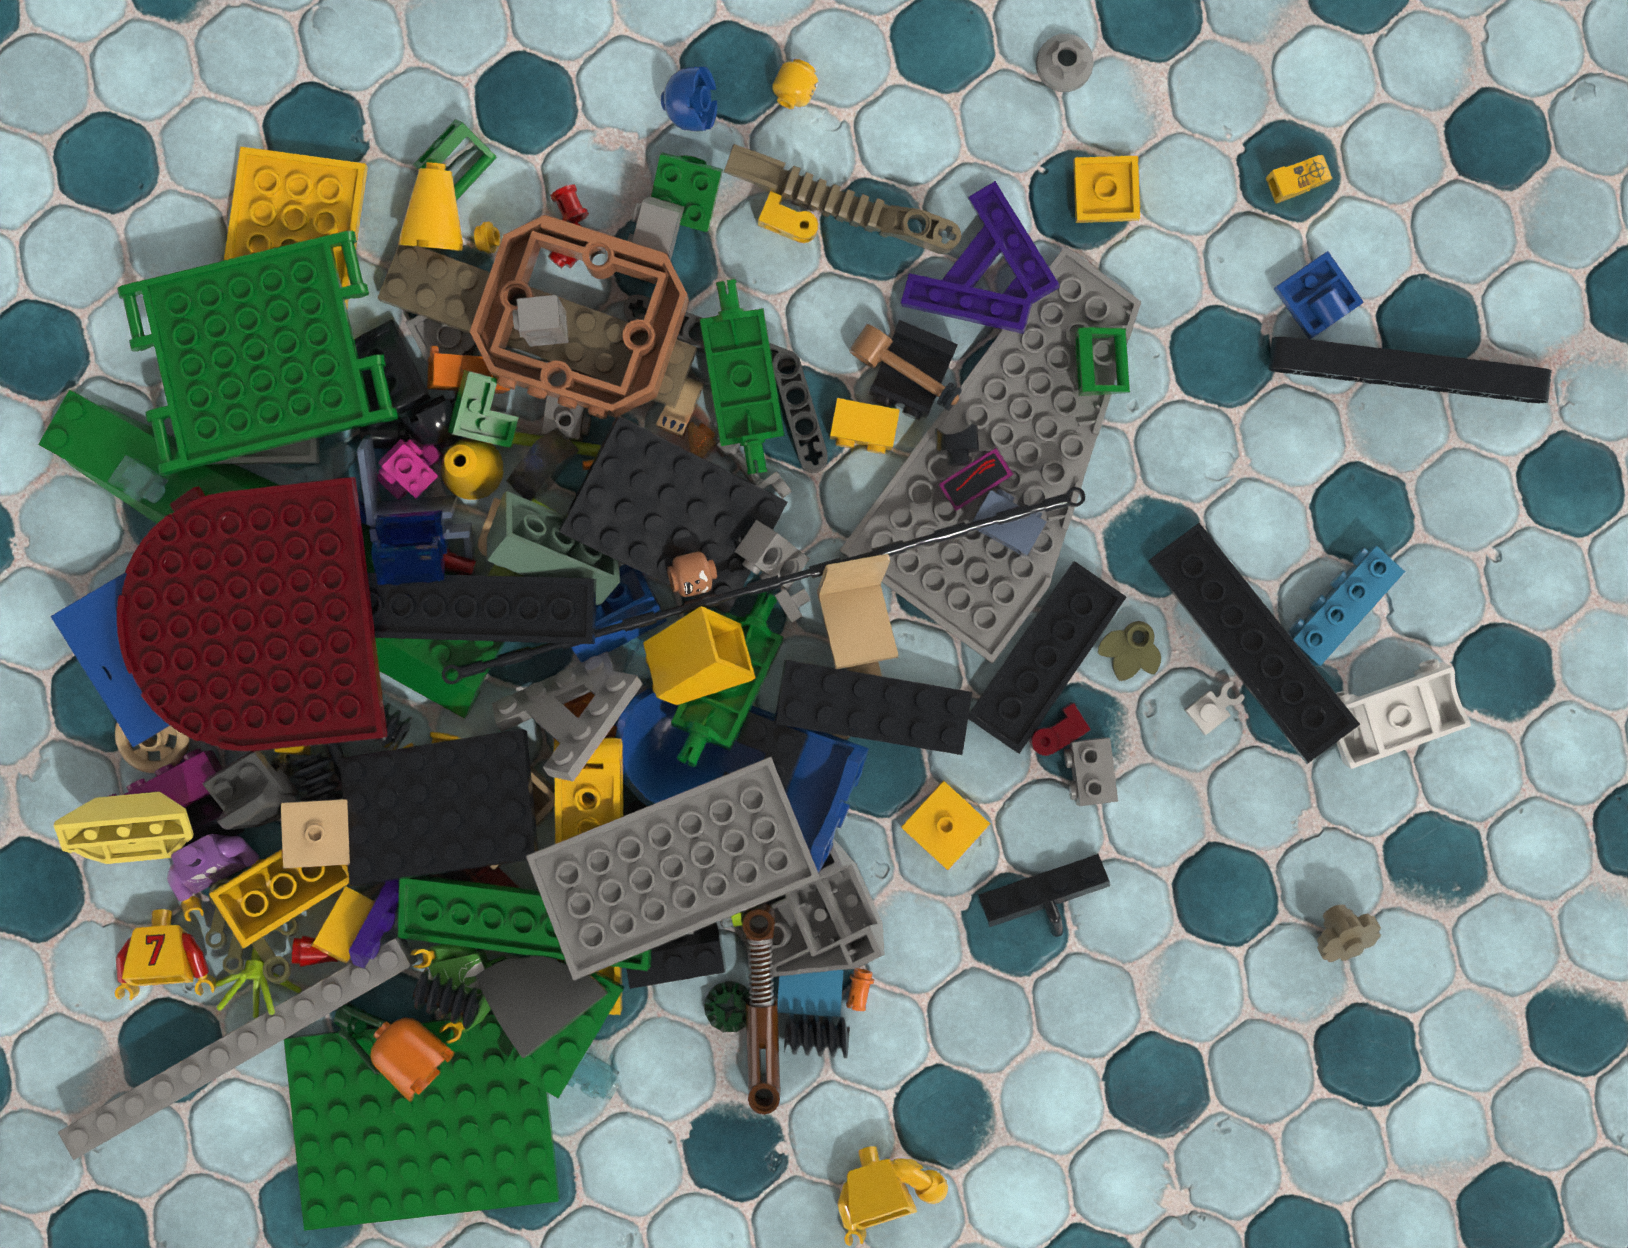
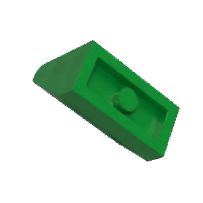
M455 119L418 158L413 166L419 171V168H426V162L441 164L467 138L483 154L454 184L457 201L497 157L463 122Z
M1078 328L1075 332L1078 396L1130 393L1126 329ZM1114 337L1117 385H1095L1092 339Z

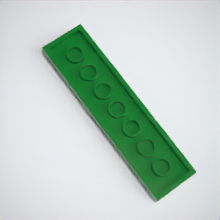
M430 876L399 880L398 938L565 960L539 890ZM651 949L611 966L648 971L651 966Z

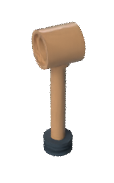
M866 324L849 349L853 356L872 368H875L881 361L888 364L939 397L937 404L942 405V407L945 406L947 411L959 401V396L962 392L961 388L958 387L956 389L957 386L954 387V384L951 382L947 386L942 385L889 351L893 341L882 331L870 324Z

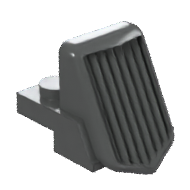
M250 751L206 778L203 782V786L223 809L217 822L224 829L260 827L281 819V803L296 802L294 796L299 793L282 769L279 767L274 770L260 751Z

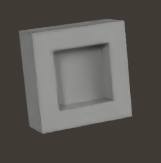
M786 589L775 595L791 623L802 617L798 608L811 601L805 589L791 597Z

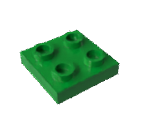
M662 152L659 157L651 197L684 206L680 225L708 232L723 169L707 165L705 160L688 155L678 157Z

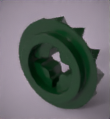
M726 981L714 986L707 994L704 1004L705 1016L711 1026L723 1033L738 1032L746 1027V1003L751 1000L749 996L752 995L749 993V989L734 981ZM731 994H734V1006L739 1007L743 1012L733 1011L728 1020H725V1009L720 1008L716 1003L725 1004L731 998Z

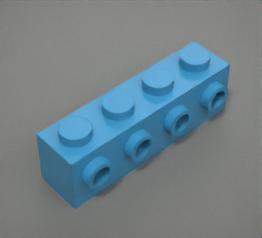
M1378 546L1360 549L1351 559L1354 565L1346 573L1341 571L1331 581L1330 585L1333 588L1325 597L1322 594L1319 595L1309 606L1310 614L1304 620L1299 618L1288 629V633L1291 634L1290 637L1313 666H1321L1406 572Z

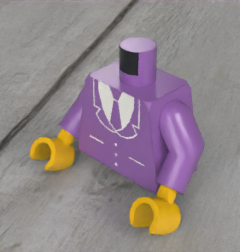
M209 834L171 855L174 864L169 868L167 881L178 901H182L181 907L185 919L191 921L190 911L199 910L201 916L204 914L200 899L192 896L193 893L196 894L213 885V883L245 867H253L265 859H259V855L239 836Z

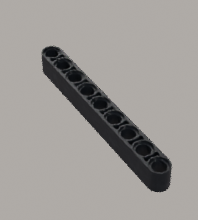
M1272 337L1268 367L1269 371L1538 404L1548 403L1552 370L1541 367L1293 337Z

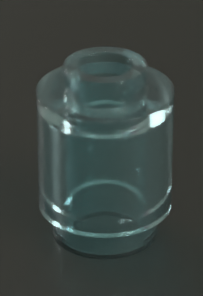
M638 638L637 643L630 642L622 672L637 675L642 682V686L647 687L649 680H652L650 669L645 660L646 653L643 644L647 639Z

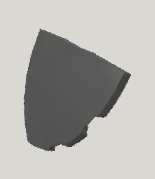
M545 956L510 958L486 968L475 976L496 1019L522 1058L533 1054L553 1036L563 1031L608 994L605 988L590 974L573 980L567 964L559 962L555 958Z

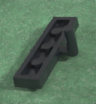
M1099 854L987 891L978 896L989 927L1045 909L1049 919L1051 934L1059 937L1063 934V925L1057 904L1110 887V881Z

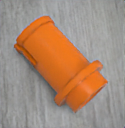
M856 968L853 974H850L849 979L852 982L848 1001L846 1002L847 1008L852 1006V1010L866 1011L870 984H874L871 971Z

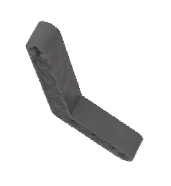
M637 294L630 296L625 301L623 310L628 322L637 319L644 320V314H639L638 318H635L632 309H638L640 305H643L645 312H647L651 298ZM686 312L677 340L696 346L697 351L705 353L703 339L695 341L689 337L690 331L694 327H701L700 319L702 317ZM770 343L776 384L800 465L806 472L818 473L826 467L828 455L800 358L794 352ZM786 359L793 361L796 365L794 372L791 374L781 373L778 370V365L781 361ZM792 390H800L805 398L802 403L793 405L788 402L787 394ZM801 420H808L813 424L814 429L808 435H801L795 429L796 424ZM817 438L819 442H813V449L816 455L821 454L822 457L818 459V465H813L811 461H805V458L809 456L807 444L800 447L799 443H809Z

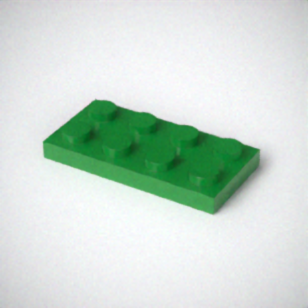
M598 971L590 975L605 988L608 994L563 1031L553 1036L533 1054L522 1058L516 1048L513 1047L503 1064V1068L559 1099L624 990L623 985Z

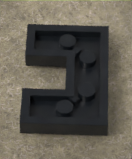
M748 712L737 742L766 753L764 759L772 758L784 790L787 793L809 735L784 725L774 724L772 720ZM724 771L723 776H725V775H727V774H730V773Z

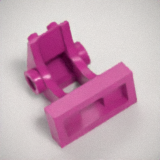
M400 439L378 462L382 467L378 471V481L398 500H401L408 492L417 499L439 476L431 468L443 457V454L434 445H423L414 439H409L407 442Z

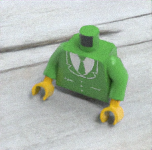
M448 944L435 945L428 950L414 949L410 953V955H417L419 953L423 955V962L419 965H414V968L423 969L429 967L433 978L437 973H441L440 984L443 985L450 977L453 978V989H456L463 982L465 983L464 993L466 994L473 987H476V998L478 999L482 997L483 993L475 976L486 968L507 960L503 955L488 962L484 949L476 950L475 948ZM484 997L478 1016L469 1029L463 1028V1018L457 1024H452L451 1013L448 1015L450 1023L442 1026L439 1031L441 1033L447 1028L453 1030L454 1036L446 1042L447 1044L457 1041L461 1037L462 1032H467L484 1020L491 1010L486 998Z

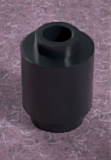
M401 417L388 421L376 428L372 424L360 427L361 441L365 435L372 434L374 449H391L400 439L405 442L409 439V432L406 430Z

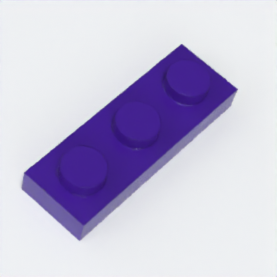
M399 880L387 881L350 947L349 954L353 965L365 969L369 960H373L377 956L381 944L380 939L385 931L388 932L392 928L395 920L394 913L399 906Z

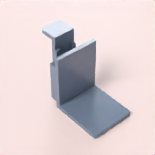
M372 434L365 435L357 448L367 525H370V539L373 545L463 538L465 557L473 558L475 548L472 523L452 524V521L437 522V519L453 517L458 502L456 495L381 501Z

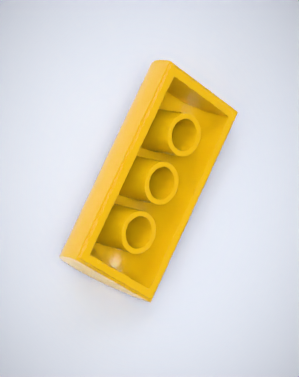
M281 849L215 889L209 895L244 949L349 884L348 864L283 868V850Z

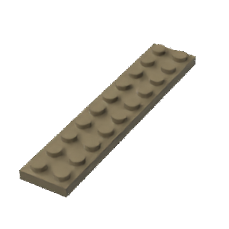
M398 245L378 295V300L471 334L470 329L490 272L419 246ZM530 287L535 297L552 295ZM518 294L514 296L511 305L517 306V299L526 298V295ZM558 297L566 310L569 343L530 347L524 337H520L519 330H515L513 326L507 348L546 362L562 361L573 372L621 387L632 356L627 350L622 337L623 330L629 322ZM637 333L633 337L632 343L643 345L647 342L648 335L646 333ZM676 340L658 395L652 399L653 401L673 408L676 407L697 352L696 346Z

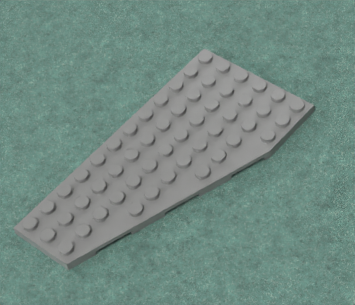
M1064 246L1049 267L1060 288L1032 304L1024 334L1004 329L1001 331L961 385L962 392L957 404L949 411L944 408L839 551L849 558L872 551L871 548L899 540L905 542L933 534V531L963 522L965 524L972 522L988 492L955 511L939 484L968 465L948 466V456L937 454L935 428L940 429L944 434H955L965 430L971 424L977 425L979 451L969 453V464L997 448L1014 475L991 490L995 493L998 489L1007 492L1015 498L1013 503L1018 506L1026 504L1029 506L1042 503L1043 499L1064 494L1072 487L1081 488L1112 394L1078 396L1075 332L1078 328L1088 327L1126 329L1128 343L1141 301L1068 247ZM1114 337L1092 339L1095 385H1114L1116 380ZM1073 491L1070 493L1069 498L1073 503H1077L1079 493ZM1066 506L1045 512V510L1040 511L1042 513L1041 519L1047 522L1026 557L983 533L973 530L969 531L968 535L940 543L934 541L906 549L904 553L890 556V563L882 583L993 664L1049 588L1075 507Z

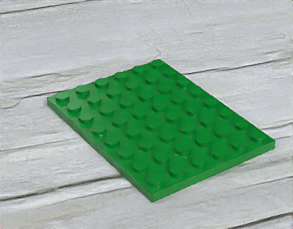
M494 1013L487 1014L482 1022L467 1032H462L461 1037L450 1044L446 1042L453 1038V1030L447 1028L443 1032H439L442 1026L450 1023V1019L420 1022L455 1054L449 1062L444 1060L437 1067L440 1071L439 1075L419 1095L415 1093L414 1098L410 1102L381 1073L376 1075L348 1041L339 1036V1031L291 1036L284 1039L304 1231L559 1201L560 1195L549 1094L503 1068V1064L514 1045L502 1029ZM379 1027L366 1028L362 1033L352 1035L369 1056L371 1048L377 1040L373 1035Z

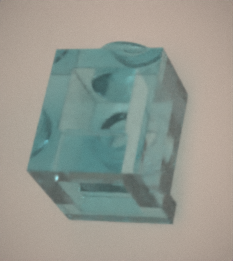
M125 455L107 482L113 486L123 488L124 493L139 502L144 498L152 503H156L165 492L164 486L168 480L138 459Z
M587 1052L567 1085L573 1088L575 1083L581 1085L580 1090L589 1097L596 1099L599 1096L602 1099L606 1097L611 1100L620 1085V1082L616 1081L620 1071Z

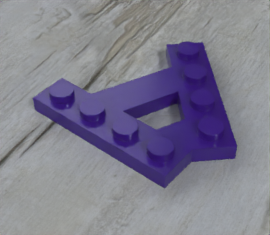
M994 181L968 197L971 206L984 225L942 280L909 273L901 299L902 307L1024 334L1032 304L1060 288L1052 271L998 184ZM1001 253L1015 275V279L1003 294L974 288L982 275Z

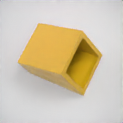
M702 606L643 642L646 653L645 660L650 669L653 681L652 688L656 697L675 705H680L756 678L741 623Z

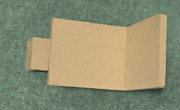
M889 554L825 566L817 589V595L835 669L846 668L848 671L882 676L878 661L898 658L899 656L881 588V582L890 563Z

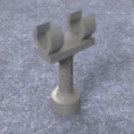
M719 442L714 447L721 457H732L733 462H736L735 465L739 467V470L743 472V475H745V478L747 477L749 482L763 489L772 485L782 499L791 493V489L777 471L766 480L761 479V476L757 473L747 475L746 459L739 449L740 443L721 446Z

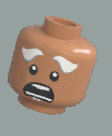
M701 552L677 556L673 559L672 566L667 567L668 578L673 592L678 591L683 597L709 592L712 587V579L717 578L714 561H707V558Z

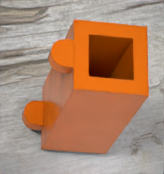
M438 346L430 347L427 389L459 391L464 370L491 377L493 375L489 372L482 356L439 353ZM497 384L494 394H504L510 389Z

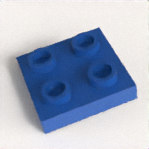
M1329 251L1274 288L1309 340L1364 303Z

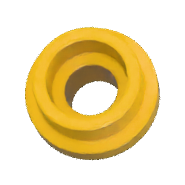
M489 221L475 227L474 240L477 249L485 251L487 254L495 253L501 241L498 228L494 227Z

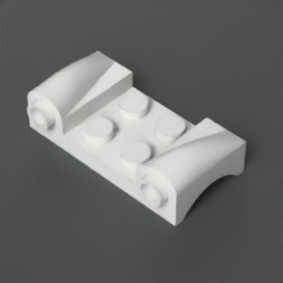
M1431 659L1419 664L1420 669L1414 672L1415 677L1358 697L1354 694L1349 695L1348 691L1337 692V696L1360 723L1357 728L1337 742L1343 764L1353 769L1470 727V720L1462 707L1456 690L1453 666L1444 662L1439 663L1438 659Z

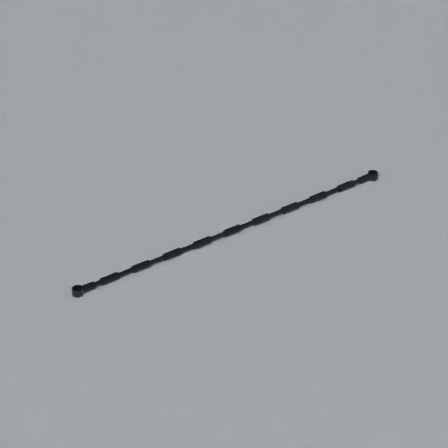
M1072 487L1064 494L1043 499L1042 503L1031 506L1027 504L995 513L996 516L968 524H965V522L935 530L933 534L905 542L899 540L871 548L872 551L842 560L841 558H836L809 566L810 569L782 577L777 575L748 583L747 587L719 595L713 593L685 601L684 605L656 613L650 611L622 619L620 623L596 629L595 638L622 630L627 632L657 623V620L685 612L689 614L701 606L708 609L718 606L720 602L748 594L754 596L781 588L783 584L811 576L812 578H817L823 575L825 566L829 564L889 554L890 557L904 553L906 549L934 541L940 543L968 535L969 531L997 523L998 525H1003L1030 517V514L1043 510L1048 512L1066 506L1078 507L1085 501V492L1079 487ZM1073 491L1078 492L1081 496L1080 502L1073 503L1069 498L1070 493ZM547 643L533 648L527 646L497 655L498 658L484 662L483 660H478L461 666L448 665L442 671V678L448 684H457L463 678L486 672L488 668L499 665L500 667L532 659L534 655L559 648L564 650L582 644ZM452 668L458 672V677L454 681H451L447 676L448 671Z

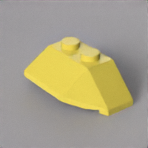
M161 792L94 798L59 818L53 825L62 851L68 853L75 852L85 858L104 864L171 858V855L180 850L194 835L186 809Z

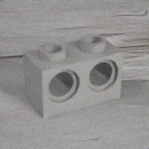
M557 295L517 299L518 309L513 310L514 328L519 330L520 337H524L530 347L569 343L566 310Z
M758 520L755 521L735 550L738 555L745 559L742 563L744 567L756 575L760 571L762 572L759 575V578L762 580L777 575L782 577L802 571L810 559L785 538ZM793 582L783 584L782 586L789 590Z

